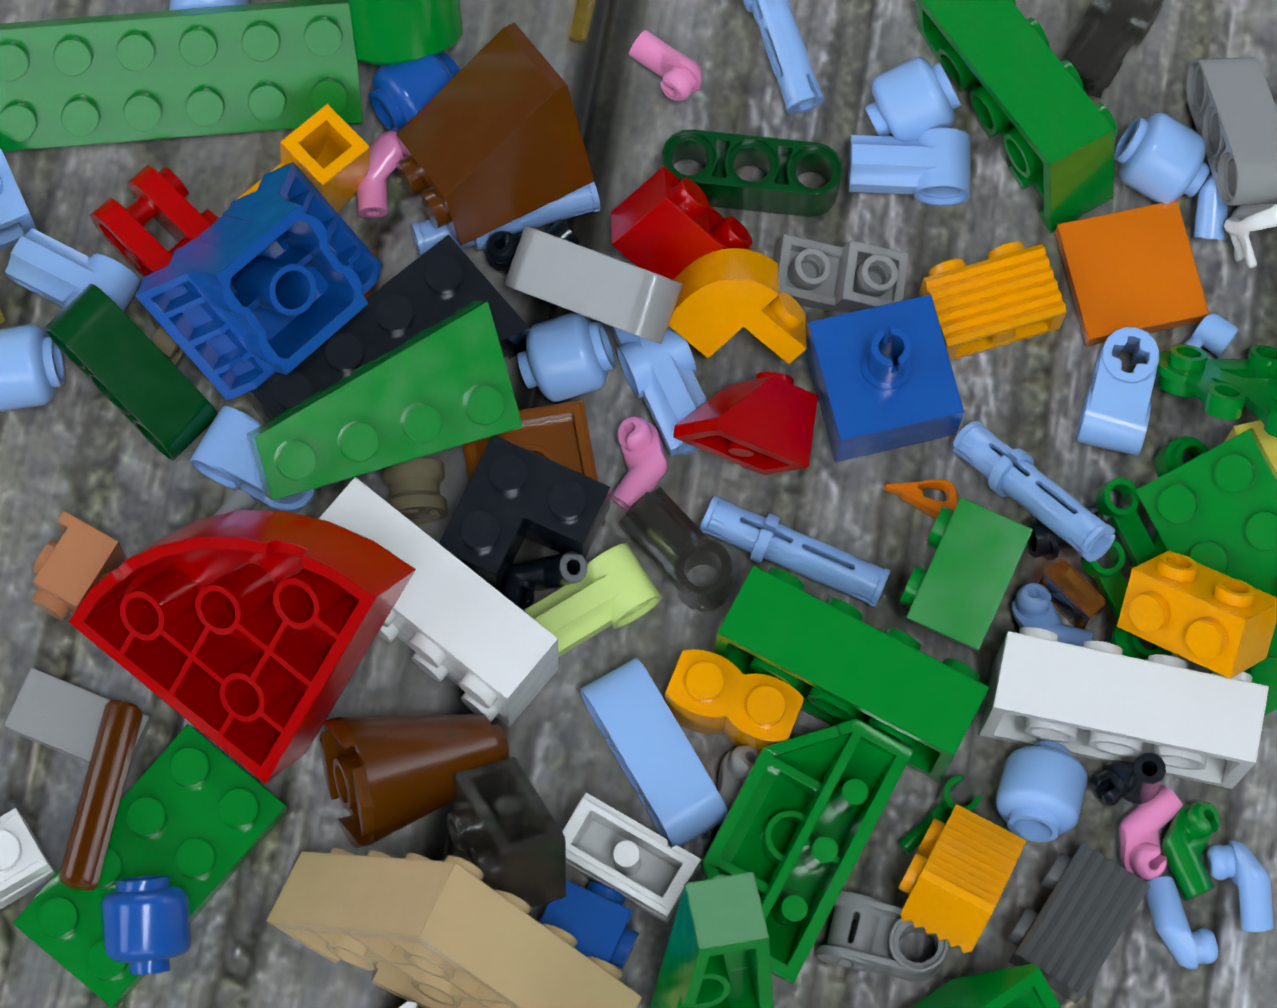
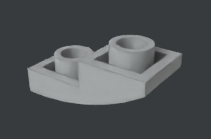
M783 234L777 240L774 261L778 263L779 292L788 293L800 306L848 313L903 301L909 254L850 240L844 247H838Z

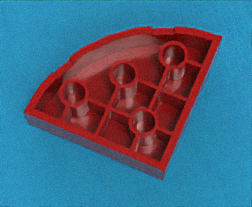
M239 510L199 519L162 537L133 555L118 568L111 571L88 592L68 623L266 784L306 754L416 569L375 541L330 521L287 511Z

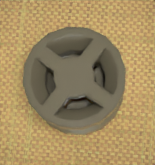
M416 458L382 468V481L389 488L390 498L386 502L414 524L431 523L444 519L448 515L447 499L440 495L439 486L445 479L444 462L432 458Z

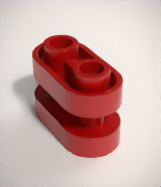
M146 165L128 181V186L136 197V200L125 209L116 200L109 198L90 214L93 223L106 240L143 277L169 266L176 249L185 246L192 239H196L219 219L208 209L200 214L185 199L189 196V192L182 181L170 169L163 167L158 172L149 165ZM153 218L178 242L169 251L144 228Z

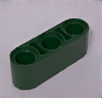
M695 129L681 130L673 134L665 142L661 167L665 166L680 180L688 178L696 183L706 195L711 207L803 217L820 216L828 212L835 205L843 173L842 161L838 154L829 146L821 143ZM683 159H693L701 163L704 169L695 175H686L676 170L674 165ZM752 165L759 167L766 176L759 181L749 182L740 178L736 170L743 166ZM805 172H815L821 174L828 183L820 188H810L804 186L797 177Z
M90 283L44 328L60 350L139 432L168 459L174 461L212 424L217 416V411L204 395L120 307L94 284Z

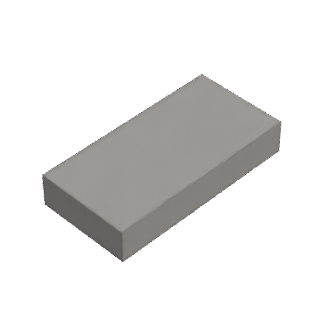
M31 667L4 727L11 733L89 765L104 708L110 700ZM143 713L128 772L152 722L150 716Z

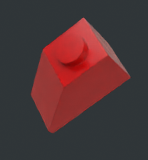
M760 372L756 375L755 380L729 384L678 422L674 427L673 438L762 475L808 468L818 395L794 385V379L789 375L778 372Z

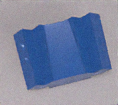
M292 162L265 174L257 191L232 201L229 209L223 213L220 219L196 239H192L185 246L176 249L169 266L145 276L136 293V298L228 401L258 388L275 372L288 375L368 305L363 295L376 285L383 265L295 163Z

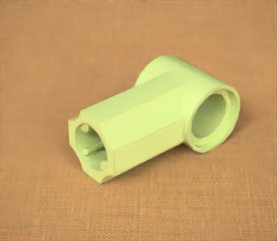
M623 543L610 548L587 564V574L581 582L563 586L525 609L524 612L558 638V657L611 625L615 629L621 628L639 619L653 609L661 601L662 596L629 545Z

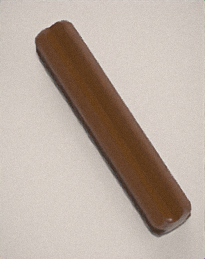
M110 700L104 708L59 874L60 882L74 890L90 892L98 885L143 717L142 711L132 703Z

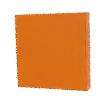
M1177 200L1170 204L1159 203L1057 224L1055 235L1085 346L1105 343L1113 332L1124 327H1137L1148 333L1201 323L1207 315H1210Z

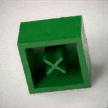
M960 497L955 510L942 506L927 539V545L937 549L928 570L915 566L900 599L901 604L910 607L906 617L907 621L978 653L1033 529Z

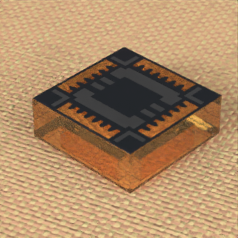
M1059 558L1047 569L1039 584L1044 585L1049 590L1053 606L1077 628L1087 629L1097 620L1106 604L1105 599L1065 558L1063 560Z

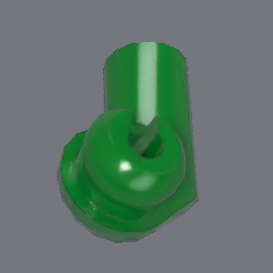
M1197 801L1194 804H1186L1181 807L1173 817L1162 841V853L1167 857V864L1184 901L1196 898L1215 888L1201 860V855L1211 834L1218 831L1221 818L1217 809L1206 801Z

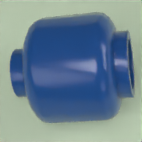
M442 53L439 56L436 54L428 55L419 60L399 65L381 66L373 76L374 90L369 93L371 107L388 131L393 130L398 133L460 69L456 62L446 53Z
M148 875L116 880V890L108 893L102 899L101 915L105 952L111 960L129 963L131 975H147L170 971V958L184 954L191 947L188 897L182 888L170 885L169 875Z

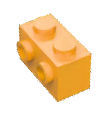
M1168 550L1132 568L1117 627L1231 679L1266 659L1277 622V597L1256 589L1244 581L1231 578L1204 566L1190 557Z

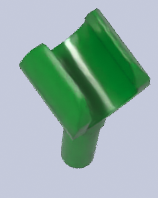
M959 775L949 779L937 795L936 807L928 813L929 815L898 841L900 847L907 854L922 843L934 818L947 823L956 805L950 797V792L963 781L964 776ZM981 794L968 806L961 807L973 812L981 801Z

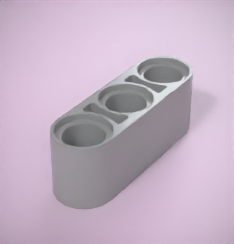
M1244 57L1192 60L1186 75V98L1197 132L1205 140V155L1223 203L1227 206L1277 204V108L1258 59Z
M526 225L504 282L505 286L662 344L683 287V283Z

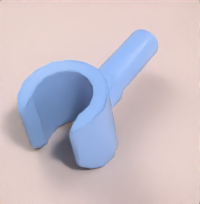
M1218 314L1207 315L1194 331L1191 338L1184 344L1200 349L1203 346L1219 358L1235 337L1238 328Z

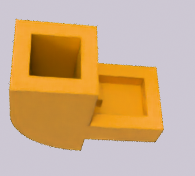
M326 104L280 142L281 164L272 171L294 162L338 213L356 193L359 184L368 172L370 146ZM261 180L258 181L255 185H253L250 189H248L245 193H243L239 198L257 191Z
M740 248L717 250L701 256L692 262L674 279L677 282L683 283V287L668 326L707 358H710L743 327L788 364L793 362L807 349L805 312L791 295L783 291L779 292L778 263L766 255Z

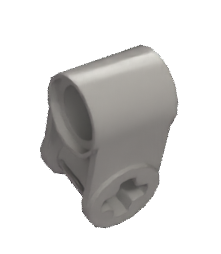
M845 891L840 892L834 904L835 910L827 943L819 946L817 952L818 959L842 968L863 972H876L910 982H922L931 979L940 971L948 952V939L939 941L936 933L927 934L924 927L915 928L912 920L903 922L900 915L903 908L888 905L865 895ZM857 920L858 926L854 942L848 943L852 922ZM911 933H922L933 941L936 954L930 960L923 963L912 962L901 953L899 948L900 940Z

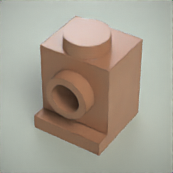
M64 510L57 520L63 533L62 537L58 542L55 540L49 541L40 552L34 564L33 573L37 576L33 583L37 590L30 599L35 606L62 621L68 613L74 614L88 592L97 583L126 560L118 541Z

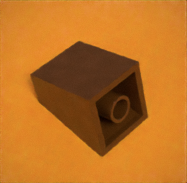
M515 22L504 27L396 134L404 159L396 162L405 187L412 196L421 193L423 206L433 225L437 229L445 225L460 246L594 182L568 86Z

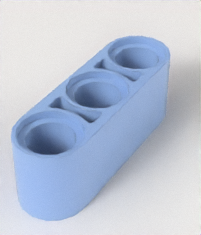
M637 657L579 689L583 702L659 834L668 840L670 847L676 845L680 847L723 823L728 810L721 795L651 676Z

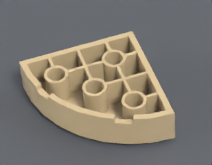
M332 848L330 853L302 851L266 920L304 946L336 964L342 959L351 965L365 970H376L371 983L409 1002H415L422 1008H637L642 996L620 981L623 974L618 968L604 960L586 957L575 949L577 940L571 934L553 925L537 922L528 915L531 910L529 904L508 892L494 891L481 881L484 873L477 866L455 856H447L443 862L431 861L414 853H408L405 859L392 858L374 850H370L367 856L354 855L339 848Z

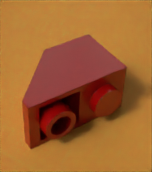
M665 166L661 167L610 212L612 245L636 266L672 280L692 262L708 253L730 248L752 250V237L741 222L732 216H727L726 218L721 216L709 205L706 195L696 183L688 178L680 180Z

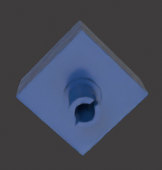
M931 294L808 322L806 331L807 349L805 354L816 394L818 395L835 463L957 435L964 415V408Z

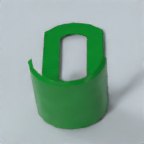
M348 0L356 58L361 62L391 66L416 61L432 54L440 55L451 49L463 35L460 0Z

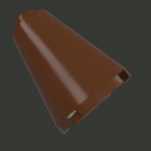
M484 714L336 717L324 721L323 724L329 731L321 732L320 739L323 767L331 800L340 798L345 809L349 811L350 816L339 818L338 820L350 844L356 848L372 845L496 779L501 774V763L509 759L508 743L502 727L498 723L491 725L489 719Z

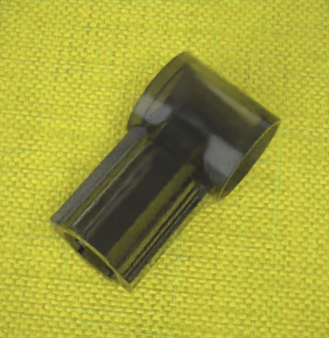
M1091 0L1084 15L1086 21L1061 61L1068 60L1075 67L1081 78L1083 90L1088 96L1101 99L1123 65V61L1133 46L1138 48L1148 34L1165 0Z
M661 487L654 491L646 492L630 506L628 512L619 521V527L676 587L677 595L682 603L690 609L700 612L713 611L724 605L730 597L733 586L732 561L726 548L717 541L710 540ZM704 564L713 566L721 574L720 578L709 586L695 585L687 578V574L692 568Z

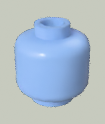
M914 57L884 72L873 80L871 90L875 102L865 106V109L879 136L893 135L898 140L911 141L918 139L928 129L952 128L955 123L954 110L962 105L941 63L938 62L931 66L926 59Z
M1162 112L1152 114L1146 119L1140 116L1136 117L1122 134L1114 151V160L1119 162L1118 174L1120 180L1158 204L1173 203L1183 194L1189 197L1194 196L1205 182L1210 171V166L1203 162L1206 153V143L1203 136Z
M576 312L531 326L530 332L526 336V350L517 354L520 372L526 386L529 389L538 386L542 394L552 402H562L600 390L606 384L608 370L615 369L616 366L612 344L603 323L599 321L592 322L589 317Z
M35 324L0 329V412L48 404L55 396L56 387L65 384V365L62 351L50 337H47L43 329Z
M1038 741L1032 746L1016 749L1007 757L996 797L997 811L1008 824L1010 831L1015 835L1034 842L1053 841L1059 835L1071 831L1079 821L1087 787V772L1080 761L1070 755V751L1065 746L1057 742Z

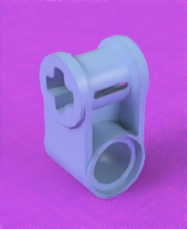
M1124 327L1116 330L1107 338L1095 362L1091 384L1087 390L1081 410L1076 442L1139 456L1151 412L1150 398L1159 362L1158 346L1148 332L1137 327ZM1121 351L1132 354L1131 362L1135 365L1132 373L1121 370L1122 360L1118 358Z
M222 406L189 461L192 466L208 478L233 490L243 489L253 499L275 511L294 513L305 508L313 500L316 488L274 501L265 496L247 433L262 424L235 408Z

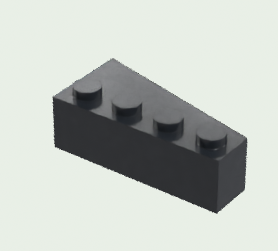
M447 235L366 298L368 305L288 375L275 372L258 388L250 391L256 413L266 423L319 391L321 392L349 376L351 372L406 343L408 339L454 315L456 311L475 300L488 301L504 358H513L519 352L526 350V336L529 334L530 328L455 241Z

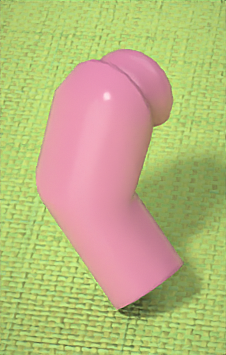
M644 30L630 48L629 56L663 78L660 85L664 94L670 99L684 101L692 92H697L700 89L703 80L700 66L649 31Z
M393 130L381 133L370 146L369 169L356 190L357 213L360 217L372 219L384 217L388 214L387 178L397 167L396 162L404 159L397 133Z
M632 416L625 419L617 429V439L621 444L628 472L612 493L611 499L623 510L636 515L665 475L668 463L661 437L656 427L648 423L643 417Z
M1165 785L1160 786L1158 794L1152 800L1139 804L1121 821L1119 826L1121 863L1128 872L1134 873L1139 879L1152 880L1162 875L1167 865V857L1161 855L1159 830L1173 819L1175 814L1183 807V804L1177 795Z

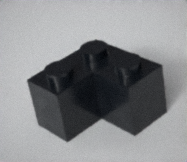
M494 435L491 437L439 544L499 591L525 537L559 553L568 551L578 552L585 559L610 508L611 487Z

